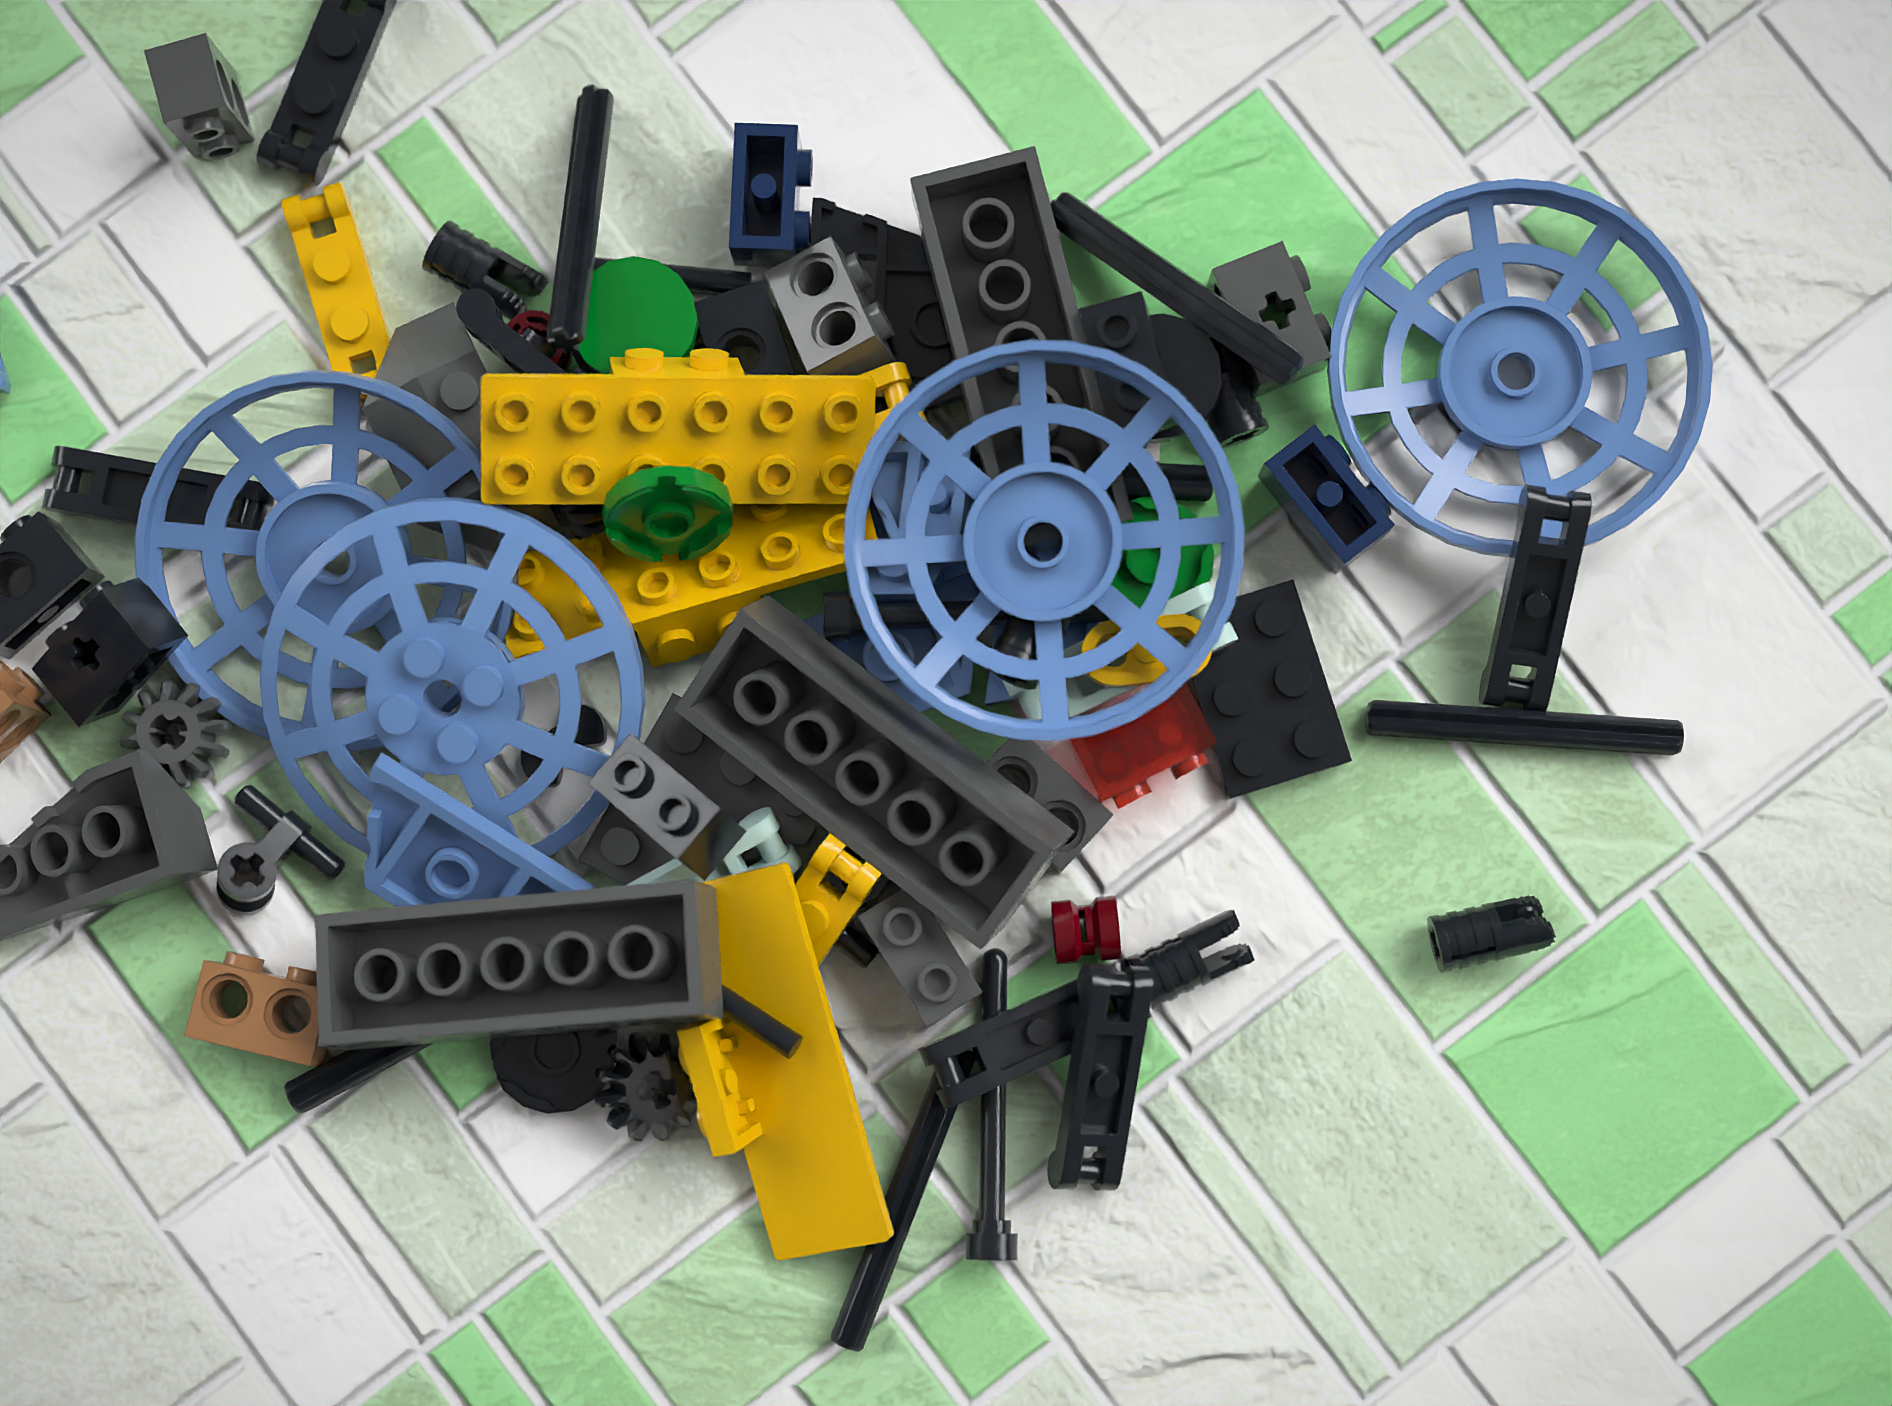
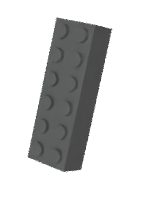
M1035 146L910 177L911 197L954 361L992 346L1028 340L1071 341L1088 345ZM1045 363L1047 403L1064 404L1086 409L1107 419L1094 370L1070 364ZM1018 365L996 368L960 383L970 424L985 415L1006 407L1020 405ZM1048 424L1050 462L1067 465L1086 473L1109 447V444L1104 440L1083 430L1059 424ZM1022 426L1011 427L995 433L976 444L983 473L991 480H994L1009 469L1024 464ZM1120 473L1105 492L1116 508L1120 523H1132L1134 518L1123 476ZM1036 523L1027 529L1023 543L1027 554L1033 555L1060 548L1062 546V538L1059 531L1053 525Z
M770 595L739 610L674 708V711L980 950L1005 927L1075 832Z
M698 880L315 914L319 1046L359 1050L724 1019L717 891L715 887Z

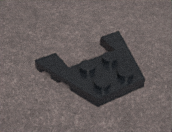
M813 197L811 246L831 236L846 256L856 252L861 260L877 261L876 301L879 302L895 332L894 336L886 340L896 362H904L912 379V385L908 388L909 392H911L923 380L954 362L922 236L889 225L884 219L867 213L864 216L838 207L836 202ZM956 385L934 399L923 411L964 400L961 385ZM884 397L875 398V414L888 409Z

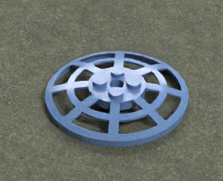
M1515 178L1478 182L1445 192L1411 210L1385 231L1359 262L1340 298L1330 333L1329 352L1332 357L1329 358L1327 363V376L1331 409L1342 442L1360 475L1382 495L1392 510L1415 528L1448 545L1482 555L1510 557L1513 540L1482 537L1455 529L1435 519L1454 489L1464 495L1487 502L1518 505L1520 493L1524 485L1493 484L1465 474V471L1482 445L1500 450L1516 451L1524 484L1546 487L1547 494L1565 496L1570 490L1575 491L1587 485L1610 467L1618 456L1652 473L1653 475L1643 488L1619 509L1588 526L1584 547L1627 527L1662 498L1682 473L1700 439L1710 404L1713 362L1708 326L1697 294L1678 260L1650 229L1624 209L1591 192L1552 181ZM1519 204L1548 207L1578 216L1596 225V227L1575 258L1564 252L1540 245L1523 243L1499 244L1493 206ZM1467 211L1473 249L1462 252L1438 265L1422 278L1412 291L1381 268L1396 250L1418 232L1446 217ZM1617 240L1635 252L1657 278L1673 306L1679 325L1640 334L1637 322L1624 299L1604 277L1596 272ZM1503 264L1536 266L1561 275L1562 278L1546 302L1528 297H1509ZM1477 270L1483 304L1468 312L1457 324L1427 303L1431 296L1450 281L1467 272ZM1367 290L1396 312L1383 349L1381 373L1383 387L1347 391L1345 377L1347 342L1356 309ZM1584 290L1607 313L1620 340L1590 347L1587 346L1580 330L1567 317ZM1411 325L1443 346L1437 364V378L1401 383L1402 352ZM1685 350L1687 363L1685 405L1677 434L1667 452L1633 433L1640 421L1646 400L1647 360ZM1506 358H1517L1525 362L1531 373L1529 386L1524 389L1513 390L1503 385L1497 373L1499 362ZM1626 365L1625 398L1620 416L1615 424L1587 408L1585 404L1592 385V372ZM1439 403L1443 404L1451 420L1461 430L1443 459L1435 454L1420 436L1407 409ZM1389 413L1392 425L1405 448L1432 475L1414 504L1398 493L1375 466L1359 438L1353 417ZM1569 427L1601 446L1580 467L1551 480L1542 448L1543 444L1553 440ZM1543 519L1540 536L1560 538L1562 522Z
M1028 340L992 346L955 360L923 380L892 409L870 440L853 479L845 514L844 556L850 592L864 630L884 662L913 693L944 715L983 732L1018 740L1060 741L1096 735L1135 720L1167 700L1197 671L1219 640L1235 604L1243 569L1244 521L1238 487L1224 450L1204 418L1177 389L1145 366L1106 349L1071 341ZM1045 363L1070 364L1100 371L1133 386L1150 398V400L1124 429L1113 421L1089 410L1064 404L1047 403ZM1018 365L1020 405L1006 407L977 419L958 431L949 441L919 415L934 399L961 382L996 368ZM1169 417L1186 433L1203 460L1216 494L1219 516L1179 519L1177 504L1168 480L1153 456L1144 448L1146 443ZM1048 424H1059L1083 430L1104 440L1109 444V447L1086 473L1067 465L1050 462ZM1022 426L1024 464L1007 470L994 480H991L963 455L972 446L990 435L1011 427ZM902 435L930 460V463L922 472L911 497L905 522V538L865 540L866 515L874 482L888 451L898 437ZM1129 463L1138 471L1148 487L1159 521L1120 523L1116 508L1105 490ZM946 475L975 502L968 514L964 534L925 537V524L930 503L939 483ZM1036 523H1048L1059 531L1062 538V546L1055 558L1049 561H1037L1027 554L1023 540L1030 526ZM1221 543V565L1213 599L1198 632L1185 648L1155 623L1163 612L1175 586L1181 560V546ZM1160 547V560L1155 581L1146 601L1139 609L1114 588L1111 582L1118 570L1122 550ZM966 561L970 575L981 593L956 622L947 613L937 597L926 563ZM907 564L909 580L918 604L932 626L942 636L917 666L901 651L884 624L870 588L867 567ZM1093 604L1122 629L1114 637L1095 649L1074 657L1064 658L1061 619L1075 615ZM1000 610L1018 618L1033 620L1035 624L1037 660H1026L1002 654L981 644L976 638ZM1136 643H1139L1168 668L1152 684L1121 703L1092 714L1068 717L1065 678L1080 676L1104 667L1128 652ZM962 654L974 663L999 674L1025 680H1039L1042 720L1018 719L982 710L952 696L938 686L937 683Z
M304 370L272 375L239 387L202 409L175 435L155 465L141 499L135 532L136 578L139 577L151 588L178 623V618L169 599L164 576L162 548L202 551V567L207 590L217 614L224 623L222 628L195 648L188 638L179 645L168 658L177 674L187 685L192 682L200 686L199 697L202 700L210 697L218 698L221 702V707L217 712L235 725L270 740L263 717V708L250 702L225 684L211 667L240 645L260 662L262 661L265 638L259 631L270 623L274 607L290 578L318 546L343 527L383 507L421 498H448L445 489L470 470L473 471L481 484V453L478 448L449 418L420 397L386 381L346 371ZM311 388L333 389V425L295 428L273 436L260 444L233 416V414L249 404L279 393ZM361 393L382 398L412 412L440 432L455 449L430 469H427L418 458L397 443L373 432L361 430ZM213 432L239 461L228 471L216 489L206 513L204 525L165 522L168 501L180 471L198 444ZM332 444L331 480L314 482L301 488L274 459L281 454L300 447ZM359 449L369 451L388 460L405 472L413 482L388 501L374 491L357 484ZM254 475L278 504L269 512L260 531L226 527L227 519L236 497L246 482ZM498 504L506 508H509L508 504ZM439 521L444 533L447 561L466 564V547L461 523ZM405 525L398 527L409 565L419 562L445 561L413 555L410 537ZM498 532L499 541L501 543L505 534ZM373 536L359 541L347 549L350 557V566L346 573L334 574L323 568L305 589L297 605L329 624L333 615L353 593L372 579L383 574ZM224 553L252 556L256 559L259 580L266 594L243 612L236 603L228 583ZM519 568L512 580V582L517 584L518 586ZM446 582L425 583L445 587L443 597L433 618H455L461 604L463 591L473 594L477 592V589L465 585ZM390 594L381 597L366 608L349 627L346 634L364 630L374 624L385 641L388 642L401 632L402 629ZM504 602L501 603L489 629L503 643L511 627L514 609ZM315 647L313 649L312 663L304 662L281 650L279 651L277 673L294 681L308 684L302 722L280 716L285 735L317 726L313 714L311 695L313 662L317 652ZM335 660L330 687L331 701L333 700L334 688L350 689L366 686L367 676L352 668H338L339 661ZM444 680L432 682L429 695L432 703L439 710L451 712L462 702L460 691L453 683L447 687ZM377 735L346 744L348 751L384 746Z
M459 497L421 498L383 507L349 523L318 546L292 575L274 607L263 642L260 671L263 717L274 753L292 787L316 817L341 839L367 855L370 853V845L366 835L353 828L325 803L304 776L296 759L327 750L332 762L349 784L367 800L372 802L373 783L369 782V775L362 770L351 756L346 744L377 735L383 745L395 757L401 760L400 764L422 778L425 772L438 775L459 774L473 805L471 809L519 838L508 816L518 812L539 797L557 777L562 767L593 778L611 757L610 755L574 743L578 732L581 711L580 679L576 666L610 652L614 653L619 671L621 711L613 754L630 733L639 740L641 738L645 708L643 663L632 624L616 592L594 563L564 536L531 516L498 504H484L482 501ZM454 521L484 526L505 535L487 570L476 565L452 561L419 562L409 565L398 527L415 522ZM373 536L383 574L372 579L353 593L333 615L329 624L297 605L305 589L329 562L353 544ZM529 546L547 556L574 580L595 608L603 627L566 641L560 627L544 606L525 589L512 582ZM446 582L469 586L477 589V592L464 620L452 617L427 619L415 585ZM390 594L402 629L401 632L389 640L379 652L346 635L349 627L366 608L381 597ZM502 602L513 608L530 624L546 649L518 659L514 658L506 645L489 631ZM287 630L317 649L313 662L311 681L313 714L317 726L285 735L279 715L276 680L279 651L285 631ZM335 660L367 676L365 691L367 710L335 720L332 711L330 690L332 668ZM556 674L560 702L555 735L521 721L525 707L524 685ZM446 680L458 688L462 698L458 711L444 712L434 706L429 695L432 682ZM507 745L544 759L539 768L524 784L500 799L484 766L494 759ZM595 789L590 798L567 823L542 841L531 846L548 857L555 854L583 834L607 808L610 801Z

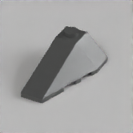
M146 749L131 752L85 770L71 783L73 788L53 806L43 807L31 818L33 824L10 844L0 845V941L161 891L217 870V863L201 808Z

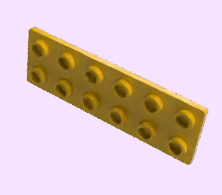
M651 348L629 349L625 351V357H609V374H484L480 380L481 500L484 504H604L606 493L620 479L639 470L668 465L692 467L714 475L728 487L733 504H848L855 473L870 440L874 436L876 383L871 376L745 375L738 358H729L728 352L710 348L692 350L690 357H664L662 351Z
M733 504V525L730 535L716 549L686 561H679L678 553L672 555L662 554V562H646L628 556L609 542L605 532L596 536L593 534L580 540L573 538L568 541L594 563L616 592L653 668L667 663L682 662L691 656L712 651L739 610L763 598V594L846 571L844 541L845 514L848 504ZM868 506L865 540L878 539ZM532 550L526 552L519 566V586L544 606L560 627L566 641L603 627L595 608L572 578L539 551ZM514 610L511 627L505 636L507 648L514 658L518 659L546 649L530 624Z
M782 862L702 881L715 887L717 891L722 984L803 1036L800 1047L788 1059L724 1016V1019L694 1021L677 1031L680 1041L679 1060L685 1073L690 1076L698 1104V1126L702 1134L708 1139L712 1156L718 1157L733 1154L742 1148L744 1149L773 1254L777 1260L886 1242L894 1234L789 864Z

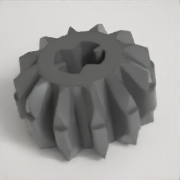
M167 680L161 683L160 700L146 690L138 693L139 703L145 711L142 715L133 711H125L122 714V719L126 723L137 727L136 733L121 737L119 742L120 746L126 749H146L182 789H188L191 787L193 780V770L205 779H210L215 775L212 765L207 760L210 754L218 758L226 759L230 750L223 745L215 743L216 736L227 735L232 732V724L225 720H213L219 713L217 711L221 707V702L215 697L202 701L199 697V685L190 682L180 692L175 682ZM173 722L187 726V731L180 732V735L186 737L180 747L166 743V738L173 737L172 734L166 733Z

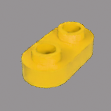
M1170 614L1160 615L1155 623L1173 638L1184 639L1189 644L1198 632L1202 622L1190 615ZM1112 620L1096 625L1086 635L1081 654L1100 646L1122 629ZM1136 643L1125 653L1126 659L1122 665L1117 667L1106 665L1086 674L1101 686L1118 688L1152 684L1168 668L1139 643ZM1212 650L1189 679L1197 676L1205 668L1210 660Z

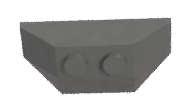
M454 302L397 327L375 379L386 381L423 399L449 418L481 453L480 380L482 375L487 374V371L465 325L458 317ZM371 395L367 396L362 409L373 432L400 445L418 458L427 469H430L455 449L440 432L412 412L382 398ZM387 460L401 490L413 482L405 472ZM472 470L445 489L448 497L482 501L481 484ZM508 504L509 509L531 516L557 533L562 531L550 504ZM439 521L416 522L422 527L444 534ZM461 523L465 543L494 554L496 553L500 545L498 531L484 526Z

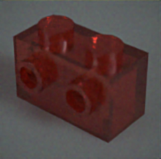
M1186 682L1167 700L1133 721L1096 735L1065 740L1094 797L1102 804L1113 800L1118 810L1152 793L1147 781L1169 770L1174 779L1177 780L1208 764L1209 761L1204 752L1213 748L1217 743Z

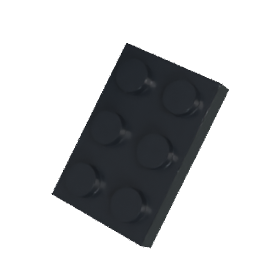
M1294 579L1237 596L1227 622H1231L1238 640L1212 653L1208 664L1201 673L1190 679L1228 800L1352 761Z

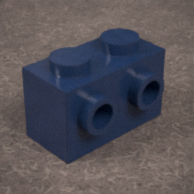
M734 123L729 250L734 266L775 267L797 255L798 249L809 248L810 211H801L799 209L800 187H812L813 149H802L799 126L796 124Z
M1314 424L1266 461L1257 477L1336 575L1382 540L1395 524L1389 517L1392 512L1382 495L1372 485L1367 484L1364 486L1349 466L1352 465V461L1342 445L1332 435L1324 436Z

